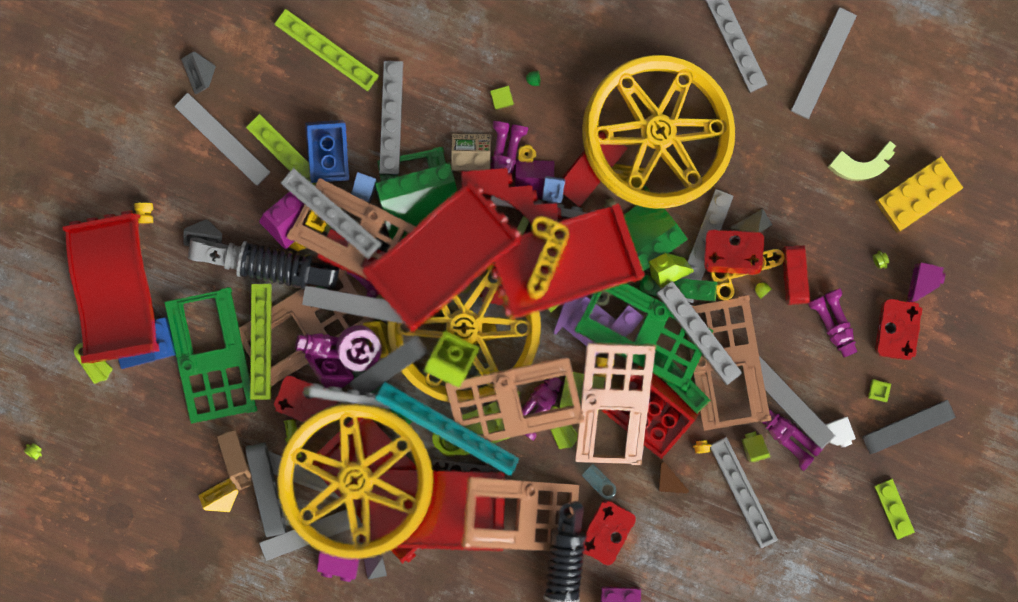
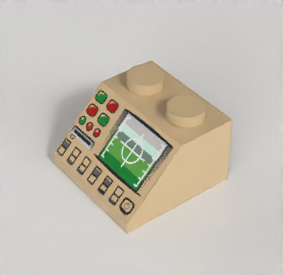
M452 134V172L490 169L491 135Z

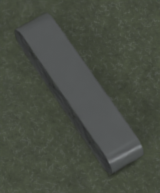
M415 336L351 381L349 385L353 391L359 392V396H366V393H370L428 351L419 337Z
M944 400L862 436L869 454H874L956 418L949 400Z
M263 442L246 446V455L266 537L285 534L286 524L267 444Z

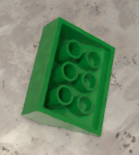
M450 163L375 183L381 209L415 227L458 192ZM385 221L389 238L394 240L399 228ZM404 231L400 239H404L409 233Z
M637 205L623 215L643 271L650 267V260L664 253H670L688 240L665 208H647Z

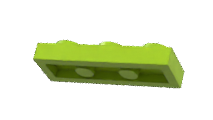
M893 479L875 485L874 488L895 538L898 540L915 533Z

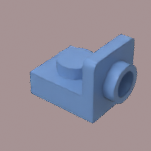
M546 176L543 200L549 204L562 203L565 179Z

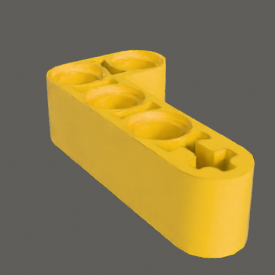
M544 217L537 218L531 228L534 236L547 241L527 288L529 296L535 299L542 297L545 293L569 234L565 226ZM538 223L545 225L546 230L544 232H539L536 229ZM561 231L564 234V238H555L554 232ZM552 248L556 251L557 255L550 257L546 251ZM546 266L549 269V274L542 275L539 272V268ZM538 280H542L539 287L540 290L537 293L534 292V287Z
M779 249L763 252L765 258L763 256L762 270L781 265L785 259L783 252ZM773 253L775 254V256L779 255L777 263H775L774 260L769 262H766L765 260L766 258L772 257ZM710 272L711 280L718 282L717 298L722 301L732 298L734 288L731 279L748 274L724 273V277L719 279L715 276L714 272ZM725 286L729 289L728 297L721 296V287Z

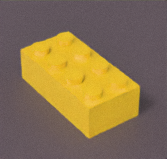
M941 156L875 202L896 233H898L963 189V186Z

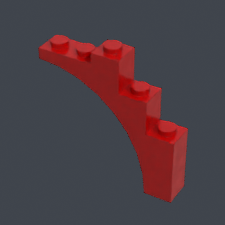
M508 168L461 171L462 188L469 181L473 185L478 184L483 190V194L507 202L517 209L531 225L540 217L547 218L558 223V219H562L561 207L557 208V203L534 205L533 202H537L536 190H532V186L509 187V184H512V173H508ZM542 223L536 225L537 230L545 227Z

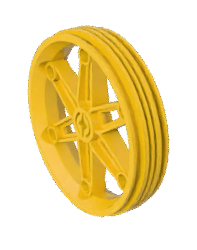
M651 55L636 58L620 65L600 82L591 95L585 109L582 138L591 168L599 180L611 192L625 201L638 206L671 208L693 201L712 188L720 179L733 153L735 124L731 106L726 95L708 73L680 58ZM649 71L676 74L658 108L632 77L633 75ZM678 78H685L686 85L680 84ZM622 81H628L630 88H624ZM691 83L698 87L707 97L717 119H678ZM617 86L637 122L598 127L603 103L612 89ZM676 90L680 93L672 115L668 117L662 113ZM635 93L652 114L646 120L631 94ZM712 124H715V125L718 126V128H719V132H718V133H716V132H714V131L712 130V128H711V125H712ZM676 126L703 127L704 132L677 135ZM641 128V137H614L613 132ZM661 129L662 133L657 135L656 131ZM598 131H603L606 134L605 140L598 137ZM719 137L715 158L708 171L701 178L681 142ZM600 144L640 145L626 182L609 166L602 153ZM672 144L687 168L685 171L680 168L666 150ZM647 146L655 149L643 173H639L638 169ZM660 156L686 187L683 190L671 193H652L641 190ZM688 175L695 177V184H691L688 181ZM631 179L638 180V188L631 185Z
M492 265L486 268L489 271L466 304L463 303L458 295L453 298L460 310L451 314L446 304L441 308L444 316H433L422 323L447 322V332L471 344L478 341L489 364V367L485 369L478 357L475 356L473 364L481 375L499 371L484 339L527 336L522 354L513 366V368L532 364L541 335L540 312L526 315L527 320H510V318L484 316L497 290V286H499L498 282L493 283L488 279ZM486 286L490 290L478 314L469 309ZM388 321L387 325L391 352H394L404 344L403 335L441 338L444 333L443 331L416 329L414 332H406L402 329V323ZM465 322L466 326L475 328H468L466 332H463L462 328L456 327L461 326ZM482 323L511 325V330L482 332ZM519 323L527 325L528 330L525 333H520L517 330ZM414 363L402 370L405 377L419 390L435 399L450 403L446 386L440 384L442 379L437 382L432 381L430 373L426 376ZM493 382L478 388L480 397L496 394ZM472 389L456 390L459 402L475 399Z
M359 403L336 405L315 414L305 421L288 441L278 469L279 498L291 526L313 547L327 554L342 558L372 557L385 553L405 541L423 520L430 504L433 489L431 461L424 443L415 430L402 418L386 409ZM348 417H352L354 420V425L351 428H347L344 424L345 419ZM357 417L379 421L392 428L401 437L365 459ZM341 420L342 462L302 449L308 439L319 429L331 422ZM348 434H353L358 462L349 463ZM402 440L407 442V449L403 452L397 446ZM410 450L414 456L418 471L416 498L378 479ZM392 451L394 456L372 474L367 466ZM300 452H305L307 455V460L304 463L298 460ZM317 460L340 468L338 477L336 478L312 465L313 461ZM295 464L332 482L327 489L301 511L296 502L293 488ZM353 476H354V477L362 476V477L358 480L359 485L353 484V485L348 486V485L351 484V482L353 481V478H352ZM373 484L398 496V501L396 502L370 493ZM339 488L343 496L319 511L316 506ZM360 488H362V489L359 490V491H352V489H360ZM362 498L363 527L358 528L353 499ZM408 498L414 502L411 510H407L404 507V501ZM369 499L409 513L396 530L386 537L370 543ZM346 502L354 544H345L329 539L315 530L310 524ZM306 510H310L313 513V518L310 521L304 518ZM360 533L364 534L367 538L366 543L363 545L357 542V536Z

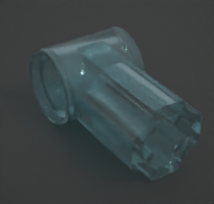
M594 464L581 475L603 498L610 499L616 494V486ZM608 484L613 487V493L610 496L603 494L602 488L604 485Z

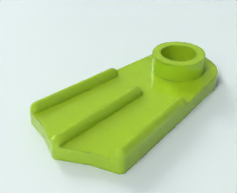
M83 343L76 345L74 355L92 382L96 384L107 380L113 368L106 361L82 364L81 356L83 355L79 351L83 348Z
M552 406L550 410L557 409L558 407ZM572 425L550 429L559 449L572 448L577 441V432Z

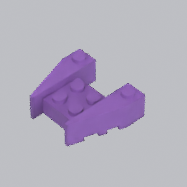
M584 296L564 303L553 334L556 335L563 327L585 346H587V343H596L574 332L590 299ZM595 304L589 318L625 337L636 328L643 319V316L628 305L617 320H615Z

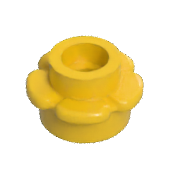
M531 145L521 146L518 149V159L521 162H532L533 158L536 157V151Z
M696 441V445H693L695 453H709L710 446L712 445L708 444L707 441Z

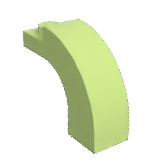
M889 141L872 161L866 163L854 161L841 151L827 168L847 180H868L881 174L890 166L884 160L888 161L894 155L893 149L896 145Z

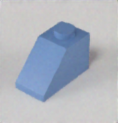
M358 172L351 194L370 204L375 191V183H378V181Z

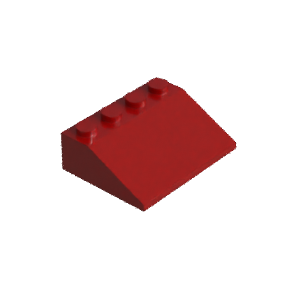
M652 373L644 446L662 459L693 424L699 413L696 414L670 386ZM630 375L629 389L641 390L643 375ZM602 410L608 417L628 431L630 410Z

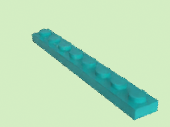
M384 382L375 400L507 475L511 476L519 461L518 457Z

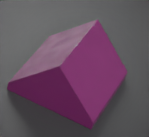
M516 160L515 187L532 186V190H536L537 199H543L546 176L554 177V161L533 160L532 162H521Z
M308 353L305 354L306 360L326 390L329 391L330 387L341 389L354 380L355 377L340 359H322L320 357L315 358Z

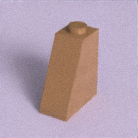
M235 430L224 432L217 438L230 479L238 490L253 486L247 455L239 435Z

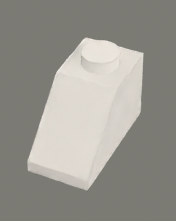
M848 417L825 424L836 435L829 443L837 446L841 445L842 448L851 445V440L856 439Z

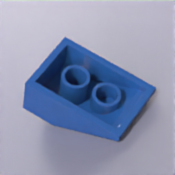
M344 120L305 123L311 183H316L319 178L326 182L349 180L346 124Z
M168 318L155 320L156 343L159 344L160 351L119 358L121 369L176 356Z

